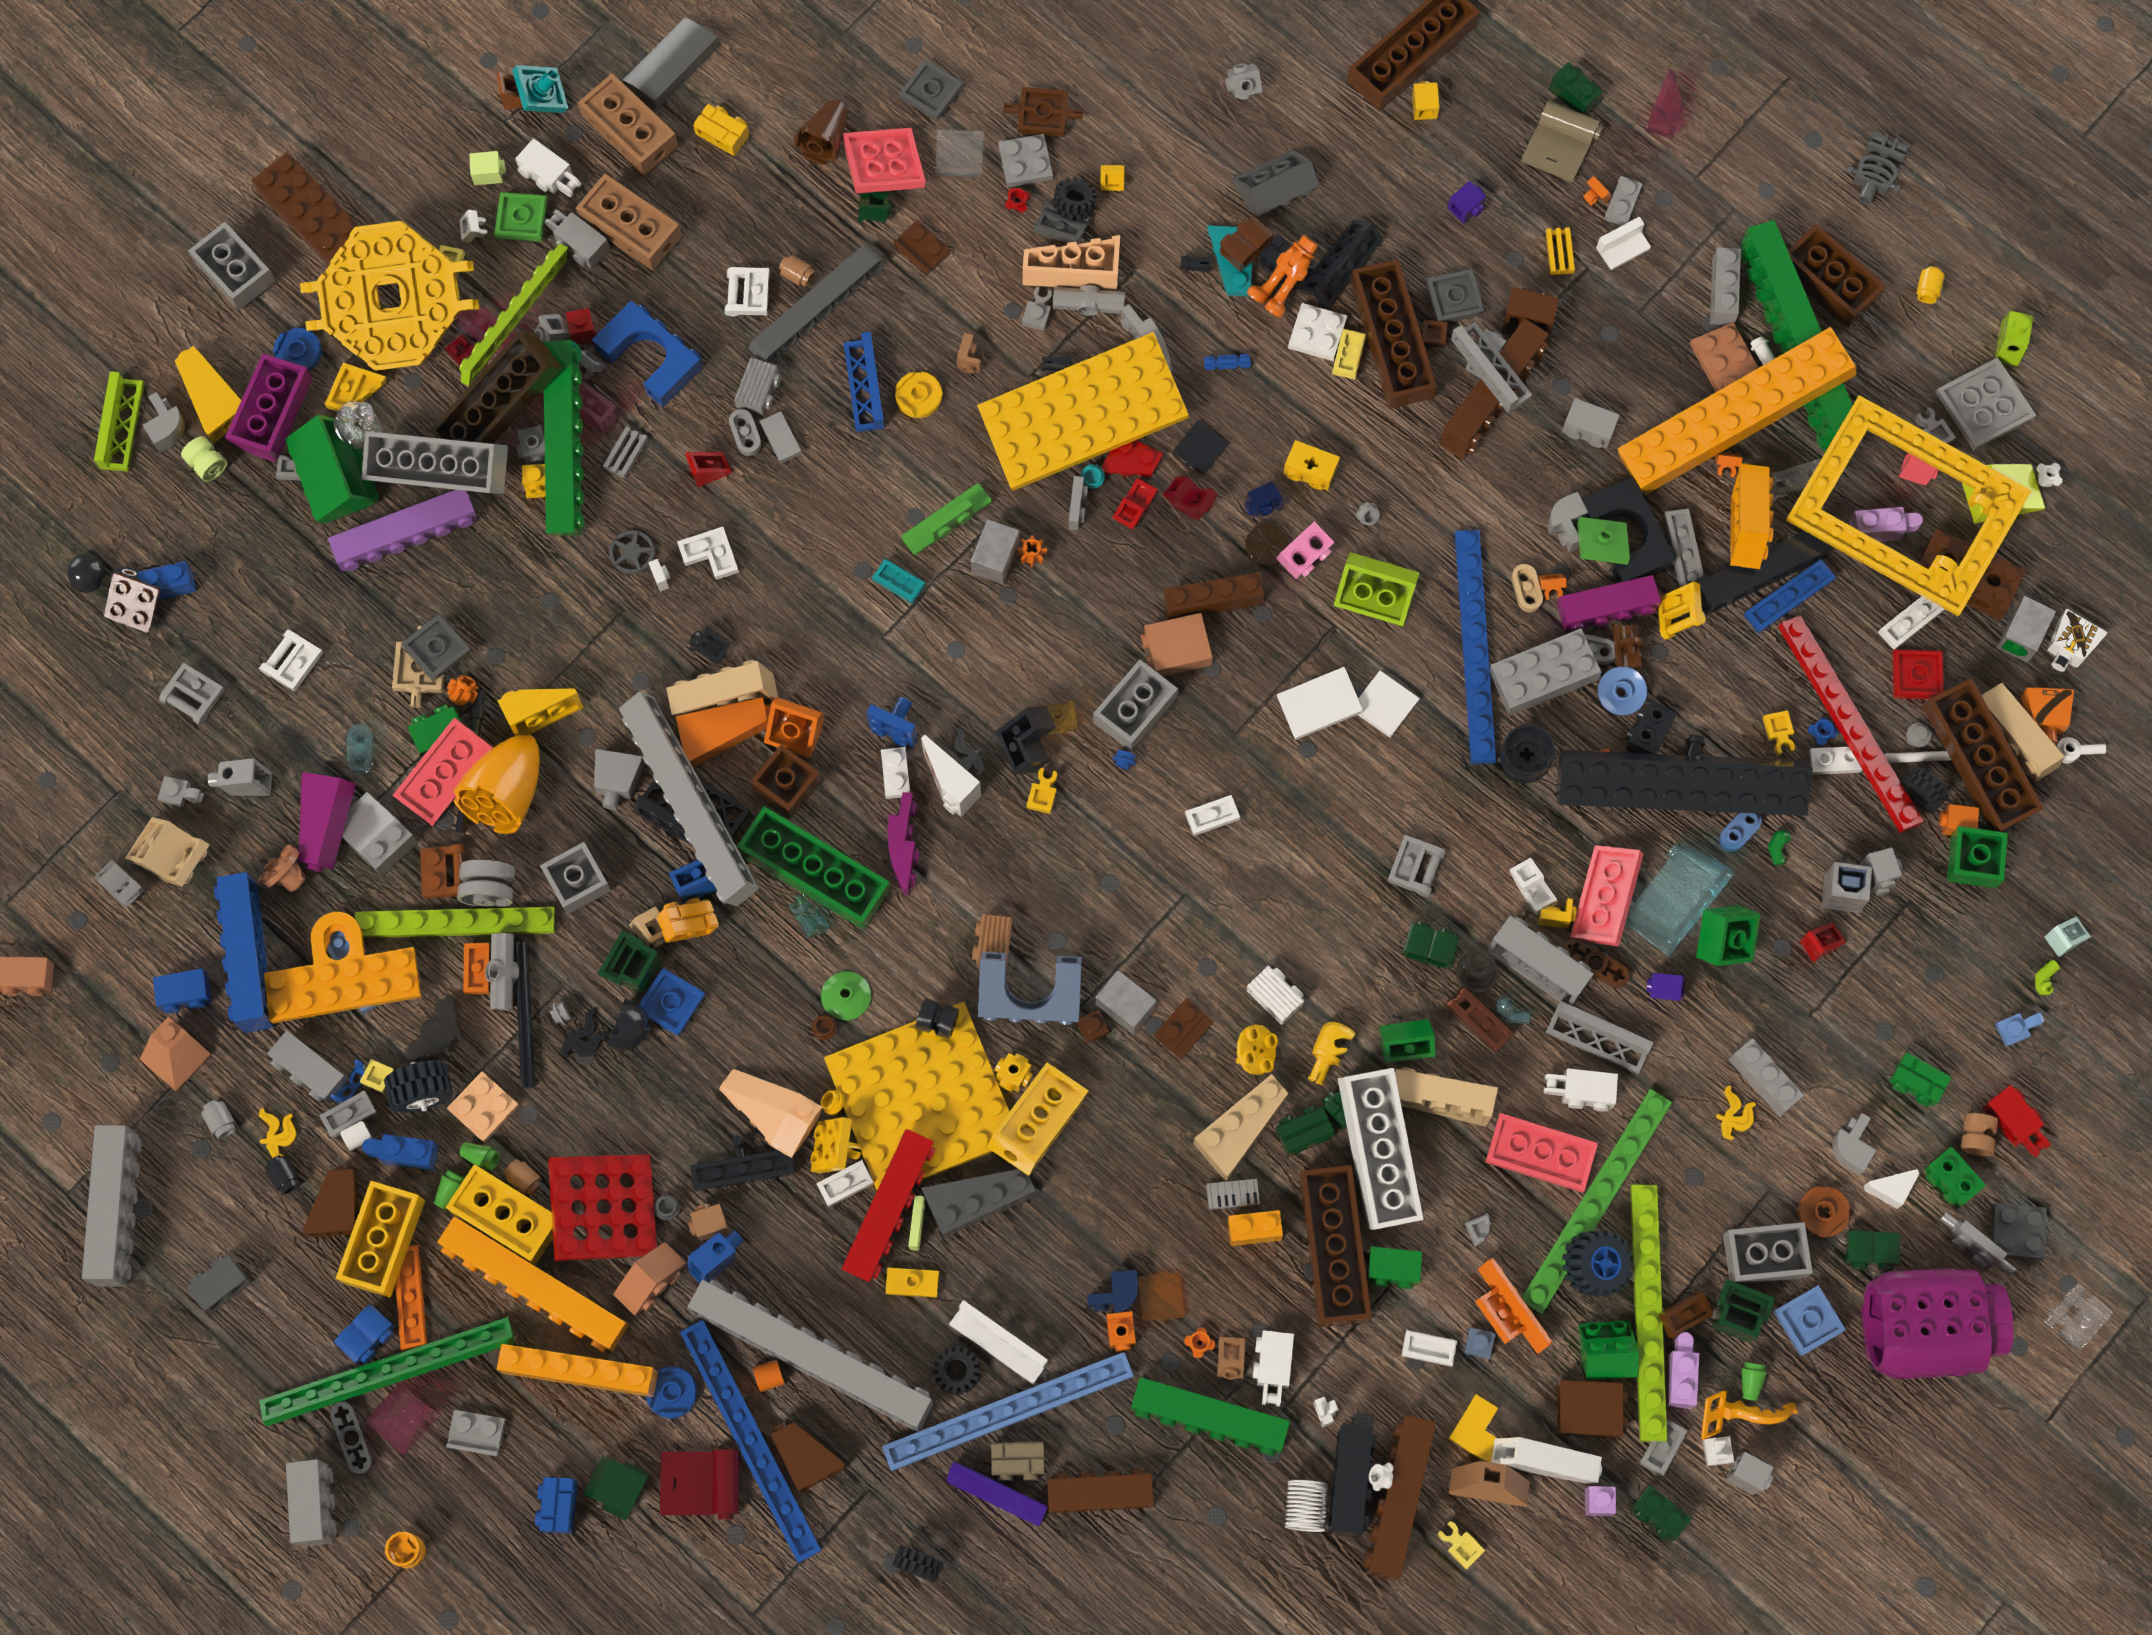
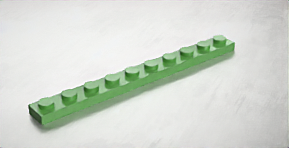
M1650 1089L1523 1294L1522 1299L1525 1304L1540 1316L1564 1280L1565 1275H1567V1271L1562 1269V1265H1565V1260H1562V1256L1567 1254L1566 1245L1573 1244L1571 1239L1574 1236H1579V1233L1594 1231L1672 1102Z

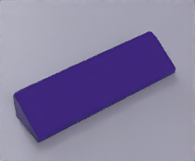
M953 1462L947 1477L949 1484L1036 1526L1041 1525L1048 1510L1046 1505L957 1462Z

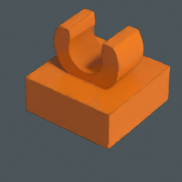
M1594 176L1587 182L1591 190L1583 197L1591 206L1599 198L1605 204L1612 198L1610 192Z
M1727 452L1715 455L1714 461L1716 464H1719L1717 474L1722 476V470L1725 467L1731 468L1730 476L1735 477V467H1739L1740 463H1742V456Z
M1562 573L1538 576L1540 588L1543 590V596L1546 600H1549V592L1551 590L1557 591L1558 598L1563 596L1561 588L1567 587L1566 577Z

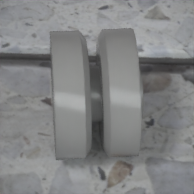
M469 860L460 864L459 878L463 883L458 886L457 899L459 902L484 908H499L512 904L513 890L508 885L514 882L515 868L513 866L491 860Z

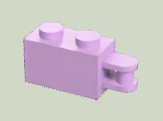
M1903 507L1858 510L1854 512L1849 520L1850 526L1878 542L1901 540L1904 533L1916 532L1923 522L1922 516L1918 513L1904 514Z
M1687 1332L1677 1336L1675 1339V1351L1668 1355L1666 1407L1692 1409L1697 1406L1699 1353H1693V1337Z

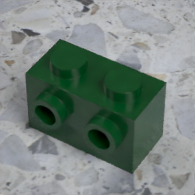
M1570 62L1553 75L1549 88L1570 109L1584 115H1588L1599 105L1602 95L1599 85L1594 81H1590L1584 76L1580 68L1573 66Z
M1651 1485L1643 1490L1630 1507L1635 1512L1634 1516L1644 1524L1648 1522L1656 1529L1655 1533L1665 1541H1668V1539L1671 1542L1676 1540L1692 1520L1690 1516Z

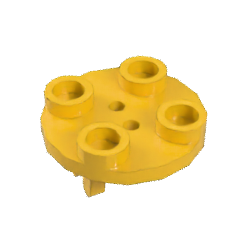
M1255 1024L1246 1027L1241 1032L1237 1042L1238 1058H1236V1064H1241L1245 1071L1254 1075L1271 1072L1274 1068L1277 1036L1263 1025Z

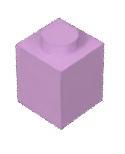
M1589 1486L1585 1489V1516H1612L1616 1514L1615 1487Z

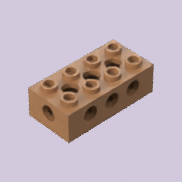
M613 73L578 102L581 116L644 176L678 147L676 134Z
M607 174L600 178L576 207L580 219L652 271L655 270L682 237L680 226L677 222Z

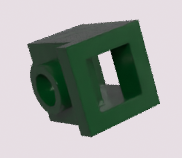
M889 192L860 193L858 222L862 223L863 220L886 222L887 216L892 215L893 202H888Z

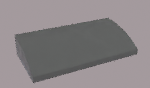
M684 17L622 81L655 109H658L719 47L718 38L698 23Z

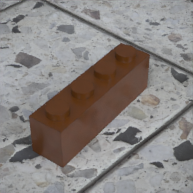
M1260 572L1167 588L1164 589L1163 600L1167 620L1198 613L1207 615L1263 605L1264 591Z
M1141 1469L1131 1470V1475H1120V1471L1104 1472V1476L1094 1477L1092 1472L1079 1473L1078 1478H1068V1474L1052 1475V1479L1047 1480L1049 1514L1153 1508L1152 1474H1146V1470Z

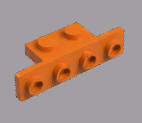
M1493 1258L1489 1259L1478 1268V1271L1491 1288V1291L1475 1301L1504 1344L1523 1333L1535 1352L1539 1354L1552 1344V1340L1535 1318L1532 1310L1518 1294L1517 1289L1503 1273L1502 1268Z

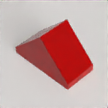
M687 452L685 454L697 487L732 473L723 452Z
M1831 922L1806 933L1800 943L1814 963L1846 944V941L1834 923Z

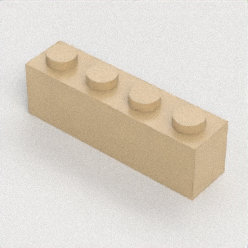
M2003 683L1982 695L2012 752L2028 776H2031L2037 782L2059 768L2065 756Z

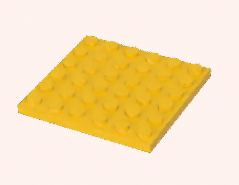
M965 1002L953 1006L959 1008L960 1011L953 1034L949 1040L936 1036L935 1031L926 1033L915 1029L916 1021L824 1057L836 1090L844 1095V1110L847 1117L852 1119V1130L858 1144L862 1147L861 1153L876 1190L879 1188L905 1129H909L934 1141L932 1146L936 1150L931 1161L925 1160L921 1170L925 1171L922 1180L993 1152L987 1148V1145L995 1130L1009 1113V1109Z

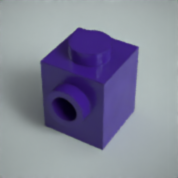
M1469 181L1449 198L1447 209L1464 224L1472 216L1477 217L1485 209V193L1481 187Z
M1652 973V978L1648 977L1647 992L1651 993L1650 998L1684 1001L1686 976Z

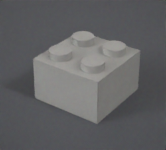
M585 842L540 865L567 915L611 891Z

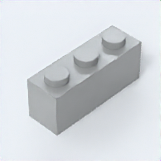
M1717 247L1712 259L1710 324L1728 325L1732 322L1735 324L1738 317L1741 249Z
M287 1030L267 1053L273 1059L270 1062L271 1065L281 1073L284 1069L292 1075L289 1079L300 1088L303 1084L311 1089L308 1094L319 1103L325 1100L330 1104L333 1100L330 1098L331 1094L336 1095L349 1081L342 1073Z
M1753 1038L1729 1059L1731 1064L1779 1117L1804 1096Z

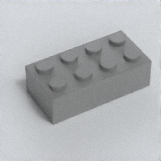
M1582 629L1548 641L1490 666V676L1508 716L1599 680L1601 670Z
M1510 916L1493 938L1488 952L1559 1002L1562 1001L1572 1006L1593 976V973L1590 972V967L1581 961L1576 962L1570 958V954L1560 946L1556 948L1548 942L1549 939L1540 932L1535 933L1530 930L1528 924L1521 918Z

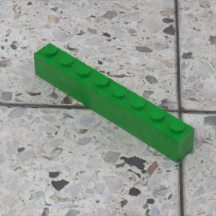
M572 340L543 342L563 367L544 388L546 534L554 537L582 535L581 529L584 528V516L581 514V505L584 503V494L581 490V481L583 480L584 473L582 466H580V457L583 456L580 433L583 430V423L579 416V409L582 408V397L579 394V385L582 383L579 361H581L582 354L578 344Z

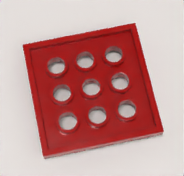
M650 1154L550 1157L548 1159L555 1261L643 1257L657 1248ZM600 1175L606 1178V1188H599L595 1184L596 1176ZM621 1175H627L631 1178V1187L626 1188L621 1185ZM576 1176L581 1179V1189H574L571 1186V1177ZM623 1200H629L633 1203L634 1210L632 1213H627L622 1209ZM598 1201H605L608 1204V1213L603 1214L598 1211ZM573 1202L582 1203L584 1206L583 1214L578 1215L573 1212ZM625 1225L634 1227L636 1231L634 1238L625 1236L623 1231ZM600 1226H606L610 1229L611 1236L609 1239H603L599 1235L598 1230ZM575 1227H581L585 1230L586 1237L584 1240L575 1238L573 1234Z

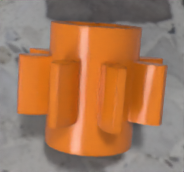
M1033 535L1026 541L1021 539L1023 548H1017V554L1023 555L1021 557L1022 564L1027 562L1031 568L1038 562L1043 564V557L1041 555H1047V548H1041L1044 544L1043 539L1038 541L1034 539Z
M461 675L458 676L457 680L451 678L447 686L449 689L447 694L450 695L449 698L453 703L464 706L467 705L468 701L474 703L478 695L476 692L478 687L475 686L476 682L471 677Z

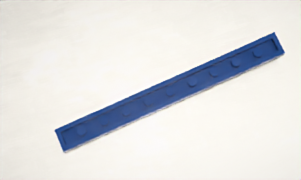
M1479 530L1455 531L1470 764H1490L1496 762L1480 533Z
M701 1320L680 1331L798 1564L821 1552L822 1550L705 1322Z

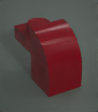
M1178 476L1173 479L1162 496L1187 516L1200 520L1203 514L1214 506V500L1218 494L1212 488L1200 489L1187 476Z

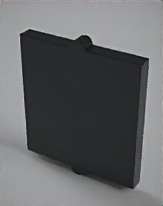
M1197 420L1173 450V454L1185 461L1186 466H1192L1205 475L1229 445V442L1219 436L1215 429L1211 430Z

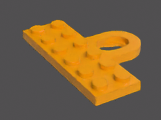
M343 912L328 913L322 916L313 926L311 932L313 965L264 973L269 1021L272 1024L421 998L415 948L410 947L365 955L363 933L360 925L352 916ZM336 931L343 932L345 939L350 945L348 954L340 960L330 959L327 954L331 935Z

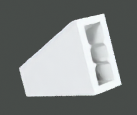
M1521 1437L1494 1440L1491 1463L1507 1465L1514 1470L1585 1484L1598 1483L1602 1473V1457Z

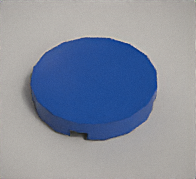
M295 327L279 335L275 341L273 352L276 358L307 367L308 371H310L320 361L322 347L317 336L312 331H307L306 328Z
M673 1366L661 1368L658 1370L654 1397L646 1396L647 1403L652 1411L662 1418H680L690 1412L696 1403L698 1394L696 1382L682 1368Z

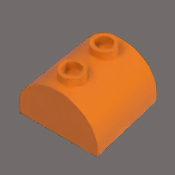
M776 697L771 703L764 743L779 747L782 744L791 752L810 758L820 737L824 713Z

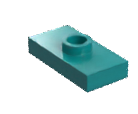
M886 558L872 576V581L911 604H914L926 586V582Z

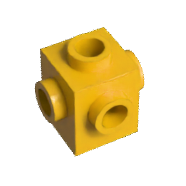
M1008 1053L1006 1059L1001 1058L995 1068V1071L998 1072L997 1081L1000 1082L999 1085L1011 1092L1013 1090L1020 1092L1023 1086L1027 1087L1033 1076L1031 1065L1028 1063L1029 1060L1017 1053L1015 1056ZM1012 1066L1018 1069V1072L1012 1074L1009 1072V1069Z

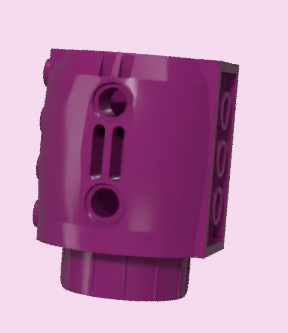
M1926 1269L1887 1272L1879 1275L1866 1286L1864 1303L1860 1307L1866 1359H1870L1876 1371L1888 1377L1910 1379L1984 1373L1989 1366L1991 1356L2007 1355L2011 1351L2013 1344V1315L2008 1293L2001 1284L1984 1285L1980 1274L1975 1269Z

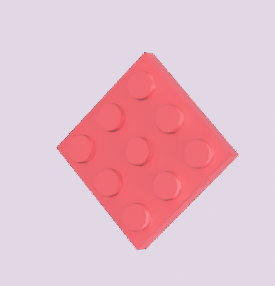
M911 128L843 133L842 141L856 193L925 188L926 181Z

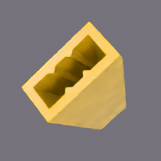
M192 346L190 349L182 351L174 361L204 431L214 444L227 434L241 399L199 351Z

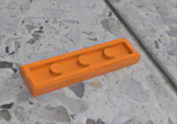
M415 1245L408 1247L395 1284L401 1351L411 1350L428 1344L420 1247Z

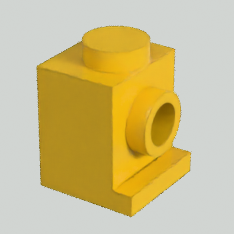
M545 464L522 465V484L526 491V498L545 497Z

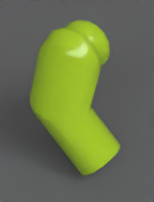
M2054 960L2049 961L2035 974V989L2040 995H2050L2054 990V987L2051 986L2050 977L2060 970V966Z

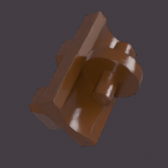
M1614 624L1612 629L1616 667L1640 669L1642 667L1640 652L1642 643L1639 638L1638 625L1624 626Z

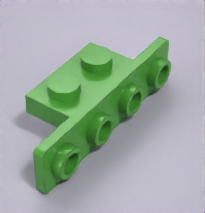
M977 483L904 533L901 538L913 555H917L940 538L949 535L959 525L969 521L973 515L991 504V498L981 485Z

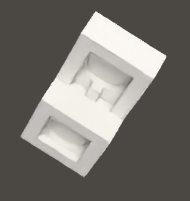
M1531 858L1510 869L1516 885L1536 916L1539 915L1541 909L1557 905V898L1544 882L1543 874Z

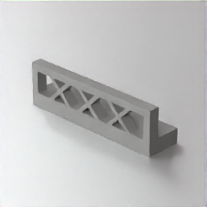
M1475 322L1466 328L1460 325L1453 330L1451 341L1508 413L1532 398L1530 391ZM1472 331L1479 338L1478 345L1469 336V333ZM1482 351L1490 352L1492 354V363L1487 359V357L1484 355ZM1496 369L1506 372L1508 375L1507 381L1502 378ZM1511 388L1519 389L1523 396L1518 398Z
M1562 1001L1559 1002L1546 1030L1547 1034L1636 1074L1640 1073L1646 1056L1654 1043ZM1560 1018L1567 1021L1571 1031L1561 1033L1554 1030L1557 1019ZM1582 1030L1590 1031L1594 1041L1587 1044L1581 1042L1577 1032ZM1606 1040L1614 1042L1617 1052L1611 1054L1603 1052L1600 1043ZM1632 1050L1641 1054L1637 1066L1628 1063L1623 1053Z

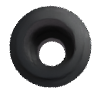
M279 1155L267 1162L268 1166L265 1168V1172L276 1190L280 1191L282 1195L289 1194L300 1186L299 1176L288 1157H281Z

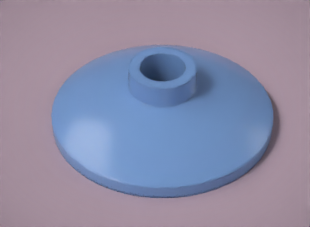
M1613 668L1606 672L1599 682V700L1604 708L1613 714H1632L1639 710L1646 700V683L1643 677L1632 668ZM1618 688H1622L1625 691L1623 697L1617 694Z

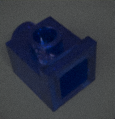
M1271 481L1248 492L1244 505L1250 516H1266L1272 513L1275 508L1278 511L1282 510L1284 500L1274 482Z

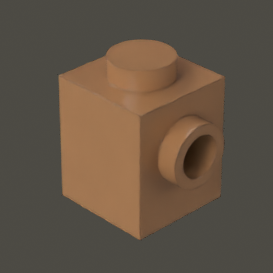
M704 1204L696 1207L695 1212L690 1213L692 1218L691 1221H688L692 1236L697 1235L699 1241L712 1238L717 1233L725 1234L729 1232L720 1204L711 1207L710 1204Z

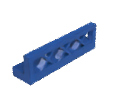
M871 332L861 333L862 340L843 342L856 432L884 429ZM863 347L864 354L859 360L850 356L849 349ZM859 367L867 372V376L862 382L853 377L854 372ZM861 389L870 394V398L865 404L856 399ZM864 411H867L873 416L874 423L860 425L859 417Z

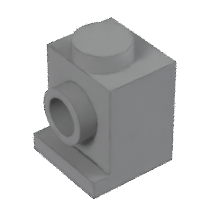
M560 314L539 316L540 322L534 332L542 342L566 339L569 331Z

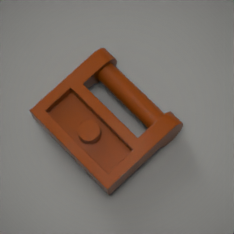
M454 844L446 847L420 849L423 899L457 896L458 886L463 883L459 878L460 864L463 862L465 845ZM447 856H453L454 886L448 887Z

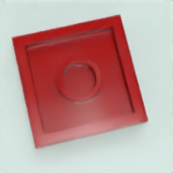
M1900 649L1892 651L1893 698L1931 699L1944 692L1943 651Z

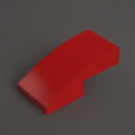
M1136 478L1112 519L1134 530L1158 493V489Z

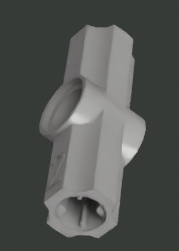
M1084 285L1080 289L1054 287L1053 309L1077 310L1082 315L1093 316L1097 315L1098 312L1121 314V309L1125 306V292L1103 291L1092 285Z
M491 934V960L487 963L485 969L486 979L491 982V1010H513V983L516 982L519 976V967L513 962V934Z

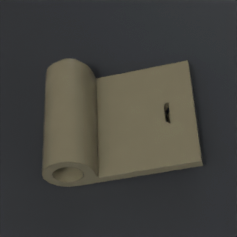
M1548 100L1539 124L1521 158V162L1573 182L1593 139L1598 140L1603 127L1599 126V120Z

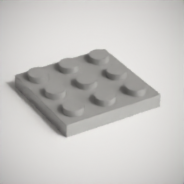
M1998 357L1943 385L1935 392L1973 451L2030 422L2036 417L2035 412Z

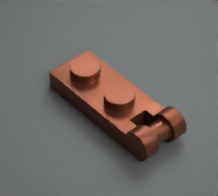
M1461 987L1457 991L1458 995L1445 1003L1446 1008L1455 1014L1496 1053L1514 1033L1469 990ZM1464 1002L1470 1005L1466 1011L1461 1007Z

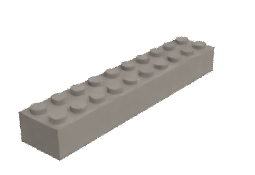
M710 1279L709 1283L702 1280L687 1306L696 1317L916 1432L922 1429L934 1406L932 1399H930L931 1396H929L930 1393L917 1386L914 1390L907 1387V1381L894 1374L891 1378L884 1375V1369L871 1362L868 1366L863 1364L861 1357L848 1350L846 1354L840 1352L837 1344L825 1338L823 1342L817 1340L814 1332L802 1326L800 1330L794 1328L791 1320L781 1315H778L777 1318L771 1316L772 1313L769 1312L768 1308L758 1303L754 1306L748 1304L749 1301L746 1300L745 1296L735 1291L732 1294L727 1293L722 1284Z

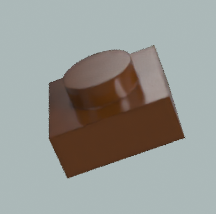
M1423 321L1422 339L1424 346L1445 348L1447 322Z
M1099 1009L1079 1018V1022H1076L1086 1044L1109 1034L1108 1027Z

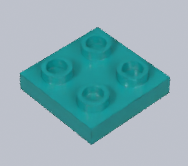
M516 65L513 68V75L524 111L565 113L567 111L568 105L557 68Z

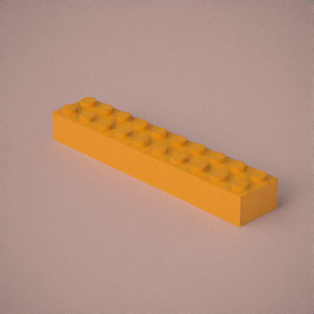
M1830 327L1617 449L1619 457L1630 476L1634 477L1641 491H1644L1645 496L1856 376V366Z

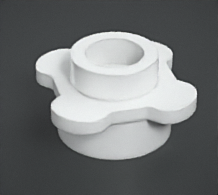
M2057 463L2052 465L2039 464L2037 466V478L2040 486H2059L2062 483V478L2059 475L2061 468Z
M1386 1463L1385 1466L1376 1464L1371 1468L1369 1481L1373 1484L1372 1487L1375 1491L1391 1487L1393 1480V1465L1391 1463Z

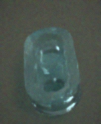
M363 724L354 725L347 734L346 762L350 770L357 774L366 773L373 764L374 736L370 728ZM360 736H365L364 741L358 742ZM359 759H364L362 765H357Z

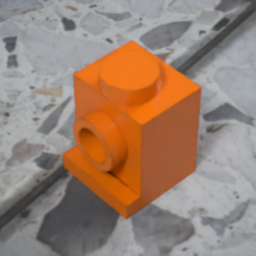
M1132 1311L1107 1314L1110 1348H1115L1116 1352L1131 1350V1346L1136 1345ZM1119 1327H1124L1126 1334L1119 1336L1116 1330Z

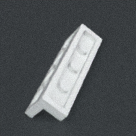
M964 1300L959 1305V1311L949 1323V1326L1031 1384L1036 1382L1048 1365V1360Z

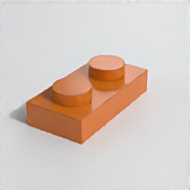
M490 943L464 944L463 993L465 995L490 994V982L485 976L486 965L491 960Z

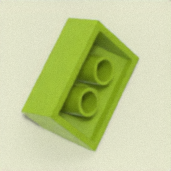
M1350 552L1333 606L1404 626L1420 573Z

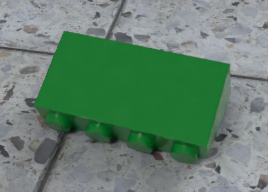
M317 415L285 438L289 454L296 467V473L301 480L304 494L308 499L316 522L329 523L371 507L378 502L379 495L374 481L361 480L363 453L354 429L347 421Z

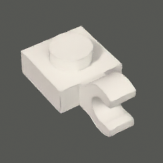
M1325 1397L1315 1400L1313 1404L1322 1428L1333 1424L1334 1420L1332 1417H1335V1412L1339 1410L1336 1401L1326 1402Z

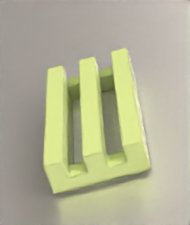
M915 1195L909 1238V1248L914 1251H919L921 1245L926 1205L924 1196Z

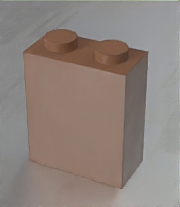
M1201 613L1144 625V634H1141L1140 637L1143 649L1148 648L1149 657H1146L1147 665L1162 677L1212 666L1213 657Z

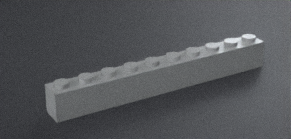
M639 691L619 708L623 716L622 721L632 732V740L641 749L644 762L651 767L655 782L664 791L663 797L672 806L675 812V819L683 826L685 838L696 850L695 856L704 865L707 878L715 885L717 897L725 904L739 906L755 893L759 887L654 696Z

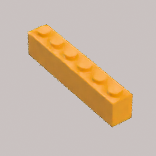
M506 1344L501 1345L496 1369L508 1375L654 1397L658 1371L653 1367Z

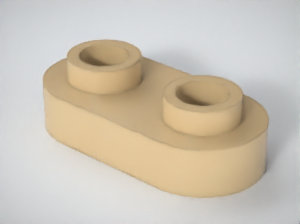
M1528 564L1518 565L1513 570L1511 576L1518 605L1525 612H1535L1540 608L1543 601L1536 571ZM1525 576L1528 580L1523 582L1519 577ZM1531 598L1534 603L1529 604L1525 599Z

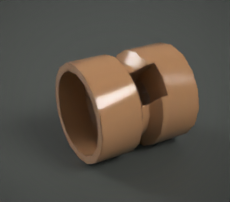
M1966 1114L1963 1124V1130L1966 1131V1134L1962 1136L1960 1150L1975 1156H1993L1996 1141L1992 1136L1997 1134L1998 1119L1986 1114Z

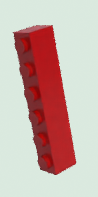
M905 1129L841 1270L867 1282H870L871 1277L877 1278L882 1267L881 1264H878L881 1255L887 1256L893 1243L889 1238L893 1231L898 1232L904 1219L900 1217V1214L904 1207L909 1209L914 1198V1194L910 1192L914 1184L920 1185L925 1171L921 1170L925 1160L931 1161L936 1150L932 1146L933 1140Z

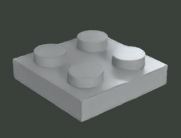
M1044 134L998 142L1007 188L1053 180Z

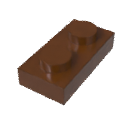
M1698 1291L1659 1313L1667 1336L1674 1338L1713 1316V1312L1705 1292Z

